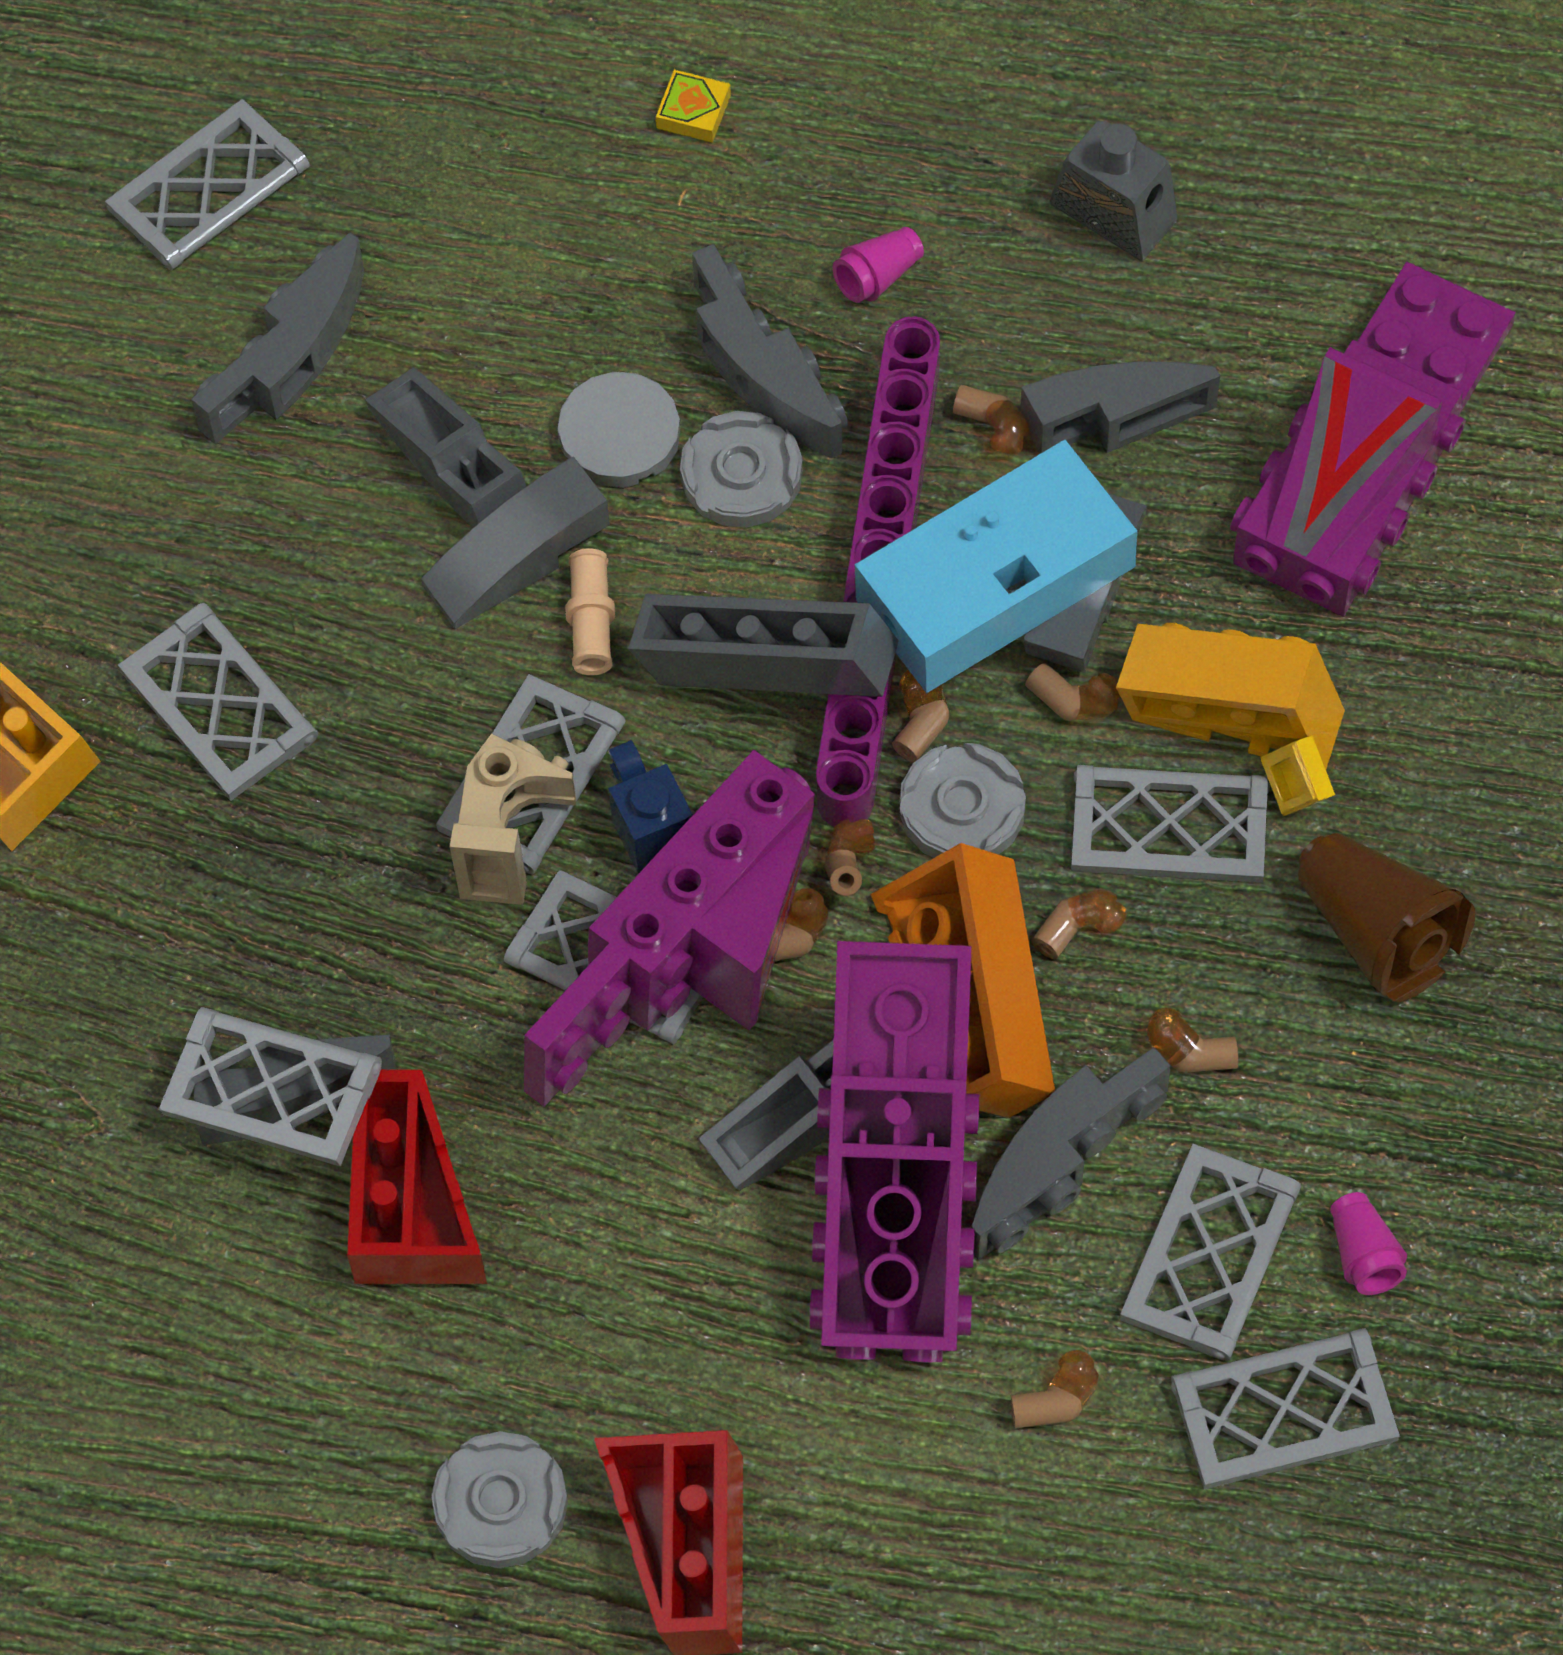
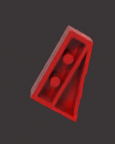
M381 1070L353 1134L347 1256L355 1284H487L482 1255L470 1223L460 1186L454 1173L422 1070Z
M728 1430L594 1438L614 1493L613 1498L619 1516L622 1518L633 1551L632 1556L658 1634L674 1655L742 1653L743 1455Z

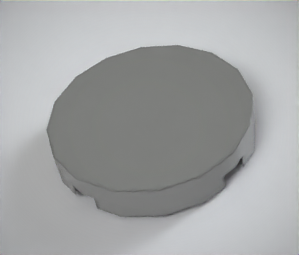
M611 372L591 377L572 390L560 409L558 438L562 452H564L567 459L574 456L591 480L600 486L625 488L639 484V479L648 477L652 473L653 477H655L667 468L678 451L680 418L674 400L659 383L640 374Z
M734 411L714 416L702 424L701 430L693 436L692 440L689 437L684 445L680 464L682 486L686 498L703 517L720 525L744 528L770 522L786 511L800 491L803 471L802 456L796 438L787 429L785 432L781 427L775 425L774 419L761 413Z
M964 743L963 747L948 749L947 745L931 749L910 767L901 784L900 818L907 837L924 854L935 858L959 843L1000 854L1013 844L1024 824L1026 796L1018 770L1001 753L981 744Z
M500 1431L473 1437L460 1446L461 1449L454 1453L449 1461L448 1458L437 1471L431 1497L437 1528L453 1551L473 1564L504 1568L524 1564L549 1548L563 1528L568 1499L562 1470L554 1458L552 1459L549 1453L541 1449V1445L527 1436Z

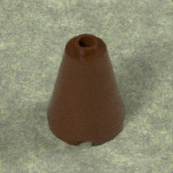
M1340 833L1315 838L1304 848L1300 855V868L1298 872L1300 884L1370 984L1384 997L1386 995L1394 1002H1402L1418 996L1437 982L1446 972L1437 964L1451 948L1460 955L1466 946L1475 925L1476 908L1460 891Z

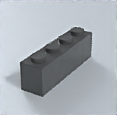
M645 594L628 649L659 685L883 697L899 640L870 603Z

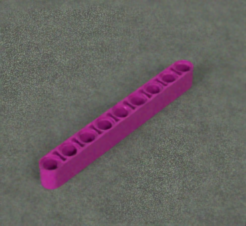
M904 317L895 321L888 328L885 336L843 602L858 603L856 601L855 564L916 528L939 380L940 362L939 333L932 323L920 317ZM907 353H916L922 355L921 357L914 359L903 357V355ZM899 405H909L914 407L915 409H912L910 411H899L894 409V407H897ZM899 457L907 460V462L891 464L885 460ZM891 510L899 515L893 518H883L876 514L881 511ZM896 652L883 697L828 694L816 770L818 812L822 819L831 826L840 829L854 828L863 824L871 815L881 761L897 656ZM849 728H858L864 730L867 734L860 738H848L840 733ZM840 784H850L857 787L858 791L850 795H840L831 789Z

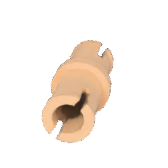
M581 549L572 553L568 558L571 574V599L568 600L565 606L566 621L573 629L572 666L580 674L599 675L606 673L613 666L610 651L609 625L615 619V604L608 597L607 567L609 565L607 554L598 549Z

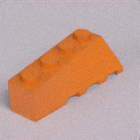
M959 843L871 893L870 895L877 912L886 914L893 932L888 936L890 943L971 946L966 1094H979V1111L1010 1118L1047 1099L1055 1091L1014 859Z

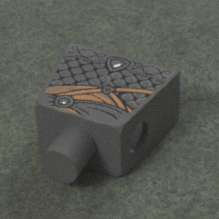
M1097 121L1064 160L1050 198V205L1141 262L1177 222V210L1169 162L1162 155L1137 141L1134 130L1124 124L1111 125L1106 121Z

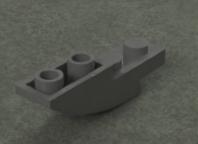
M350 232L335 246L329 245L322 249L314 258L311 266L292 283H285L278 287L269 298L267 305L263 307L268 333L258 335L250 340L237 360L222 373H215L209 376L200 385L196 395L191 399L199 431L215 445L259 406L277 420L301 397L327 364L350 323L364 276L360 243L355 235Z
M714 244L693 252L694 286L705 304L696 308L698 342L714 367L730 387L755 412L774 419V424L781 427L785 432L787 429L796 438V441L829 458L841 455L842 429L848 426L847 417L836 394L826 395L818 381L821 379L820 369L811 349L808 346L799 348L789 328L775 334L771 333L763 312L759 308L751 311L744 298L746 287L739 269L734 262L725 264Z
M1155 1047L1104 1084L1085 1065L1059 1086L1033 1112L1013 1137L996 1164L981 1196L972 1224V1228H975L974 1255L978 1260L995 1248L999 1253H1002L1015 1246L1029 1231L1028 1224L1046 1211L1054 1215L1067 1208L1081 1192L1080 1186H1082L1084 1159L1080 1155L1083 1154L1086 1158H1090L1098 1154L1114 1139L1116 1135L1115 1130L1132 1117H1135L1138 1121L1147 1118L1165 1102L1171 1066Z

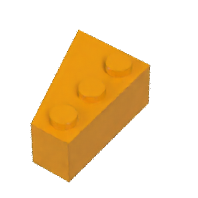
M1165 623L1162 626L1137 624L1116 686L1133 721L1207 742L1210 741L1212 732L1249 741L1248 753L1260 757L1268 754L1270 748L1279 749L1294 741L1312 735L1325 769H1327L1345 712L1316 644L1294 636L1270 639L1249 636L1246 633L1232 629L1217 633L1191 630L1177 623Z
M0 662V839L13 851L101 761L77 731Z

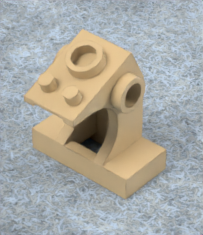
M493 734L488 737L467 766L458 823H453L450 851L460 899L523 905L527 881L518 829L506 827L510 818L517 815L523 807L530 804L552 803L576 806L573 773L566 770L568 762L565 759L555 756L552 762L544 759V756L538 749L525 741L513 739L511 742H508ZM511 792L514 793V797L511 800L504 802Z

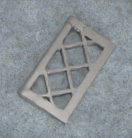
M241 99L105 200L107 210L135 235L166 268L172 271L183 263L188 256L293 177L298 176L309 168L310 163L306 156L291 141L283 137L247 102ZM240 127H243L251 135L250 144H219ZM200 157H207L204 178H173ZM249 157L246 179L213 178L215 158ZM257 157H275L281 163L261 179H255ZM161 191L158 213L140 212L135 208L137 204L153 192ZM170 191H203L200 213H167ZM212 191L242 192L216 213H209ZM166 226H197L175 244L165 236Z
M206 603L195 606L177 619L175 624L118 664L121 674L230 801L287 759L290 760L307 748L318 737V731L302 716L221 623ZM206 631L222 649L221 654L187 652L188 643L200 633ZM160 662L176 663L171 691L161 690L147 674L149 670ZM185 664L219 666L215 694L180 692ZM228 667L238 668L259 692L258 697L224 695ZM178 704L212 706L208 734L198 733L177 709ZM221 708L256 709L252 737L217 735ZM265 710H274L290 729L277 739L261 738ZM215 747L250 749L248 760L231 772L214 752Z
M528 674L492 734L508 742H511L513 739L526 742L561 731L569 754L568 757L563 758L568 762L566 770L574 769L572 773L577 802L613 740L624 726L626 719L615 710L592 700L588 701ZM536 702L555 711L557 719L521 729ZM583 724L597 729L598 731L586 751L576 754L568 729ZM465 778L436 823L438 832L449 837L452 835L453 823H458ZM538 803L539 807L519 812L509 819L506 828H513L543 819L529 845L526 847L520 844L525 873H535L543 856L574 807L573 805L552 803L545 805V803Z
M1077 765V770L1073 775L1074 782L1076 783L1071 871L1263 883L1267 794L1270 792V783L1267 776H1241ZM1094 786L1121 787L1131 790L1129 794L1108 811L1094 799ZM1150 789L1193 792L1195 796L1169 815L1148 791ZM1213 793L1248 795V808L1234 819L1211 795ZM1140 799L1161 823L1136 842L1114 818ZM1201 803L1225 825L1223 829L1202 846L1178 824L1181 819ZM1094 813L1098 819L1092 823ZM1246 822H1247V832L1241 827V826L1244 825ZM1106 826L1128 850L1126 852L1091 850V838ZM1170 830L1192 854L1190 856L1150 854L1145 849ZM1231 834H1234L1246 846L1245 859L1211 857L1208 854Z
M559 869L531 915L507 948L504 962L566 990L577 979L578 974L588 967V958L574 962L565 935L588 929L617 897ZM569 897L596 910L598 914L561 923L558 911L565 899ZM558 937L566 964L558 966L533 954L539 942ZM691 988L690 994L682 1007L669 1018L661 1016L648 1031L674 1045L682 1036L684 1028L703 997ZM630 1018L629 1022L641 1027L639 1024H637Z
M201 1007L194 1018L186 1038L187 1042L160 1104L159 1110L165 1116L341 1166L367 1099L370 1098L382 1066L381 1057L360 1053ZM216 1032L247 1041L246 1044L215 1060L212 1059L209 1053ZM269 1046L304 1056L306 1060L271 1077L260 1051ZM253 1055L264 1081L230 1098L218 1072ZM329 1063L353 1070L348 1085L330 1094L319 1067ZM312 1071L323 1099L288 1115L277 1089ZM211 1076L222 1103L213 1107L189 1100L194 1085ZM270 1093L282 1120L271 1124L237 1114L235 1110ZM327 1110L330 1111L333 1117V1122L326 1139L296 1131L294 1128Z
M1192 1144L1121 1311L1120 1321L1187 1345L1194 1350L1217 1359L1230 1360L1288 1215L1301 1189V1184L1288 1176L1266 1168L1261 1169ZM1202 1172L1224 1181L1227 1192L1193 1204L1191 1198ZM1256 1192L1275 1199L1266 1223L1259 1227H1255L1242 1198ZM1234 1202L1247 1231L1212 1244L1199 1215ZM1191 1219L1204 1248L1169 1261L1167 1255L1181 1222ZM1253 1242L1255 1249L1242 1281L1232 1285L1218 1255ZM1210 1259L1223 1289L1189 1302L1175 1272ZM1167 1276L1180 1306L1164 1312L1148 1306L1147 1303L1157 1279ZM1229 1299L1231 1307L1221 1332L1199 1325L1194 1312Z
M1366 1328L1190 1373L1186 1372L1171 1376V1389L1175 1394L1204 1490L1396 1442L1400 1437L1379 1372L1372 1340ZM1351 1353L1356 1373L1351 1382L1347 1384L1314 1366V1364L1319 1360ZM1291 1367L1301 1371L1285 1400L1250 1382L1252 1377ZM1308 1375L1343 1394L1327 1424L1291 1405ZM1359 1382L1363 1392L1356 1389ZM1230 1383L1237 1388L1220 1417L1201 1406L1197 1391ZM1243 1391L1279 1410L1262 1440L1227 1421ZM1350 1398L1368 1408L1373 1424L1343 1432L1333 1428ZM1285 1414L1321 1433L1319 1438L1279 1448L1269 1445ZM1207 1423H1209V1424H1211L1212 1426H1214L1213 1429H1212V1431H1211L1210 1433H1209V1429H1208ZM1220 1431H1223L1254 1448L1256 1451L1248 1456L1218 1463L1213 1443Z

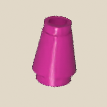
M905 226L897 231L845 247L841 251L840 258L833 263L835 281L842 293L851 301L856 303L863 300L875 301L916 261L923 257V244L915 231Z
M1349 1193L1337 1199L1331 1205L1330 1211L1334 1218L1333 1223L1345 1280L1355 1285L1357 1291L1363 1295H1376L1394 1288L1403 1281L1407 1274L1404 1265L1407 1260L1406 1251L1370 1203L1365 1193Z

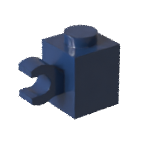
M630 740L608 750L613 764H610V768L617 782V785L608 788L612 823L637 873H640L693 814L668 765L665 764L646 772L639 752L633 741Z

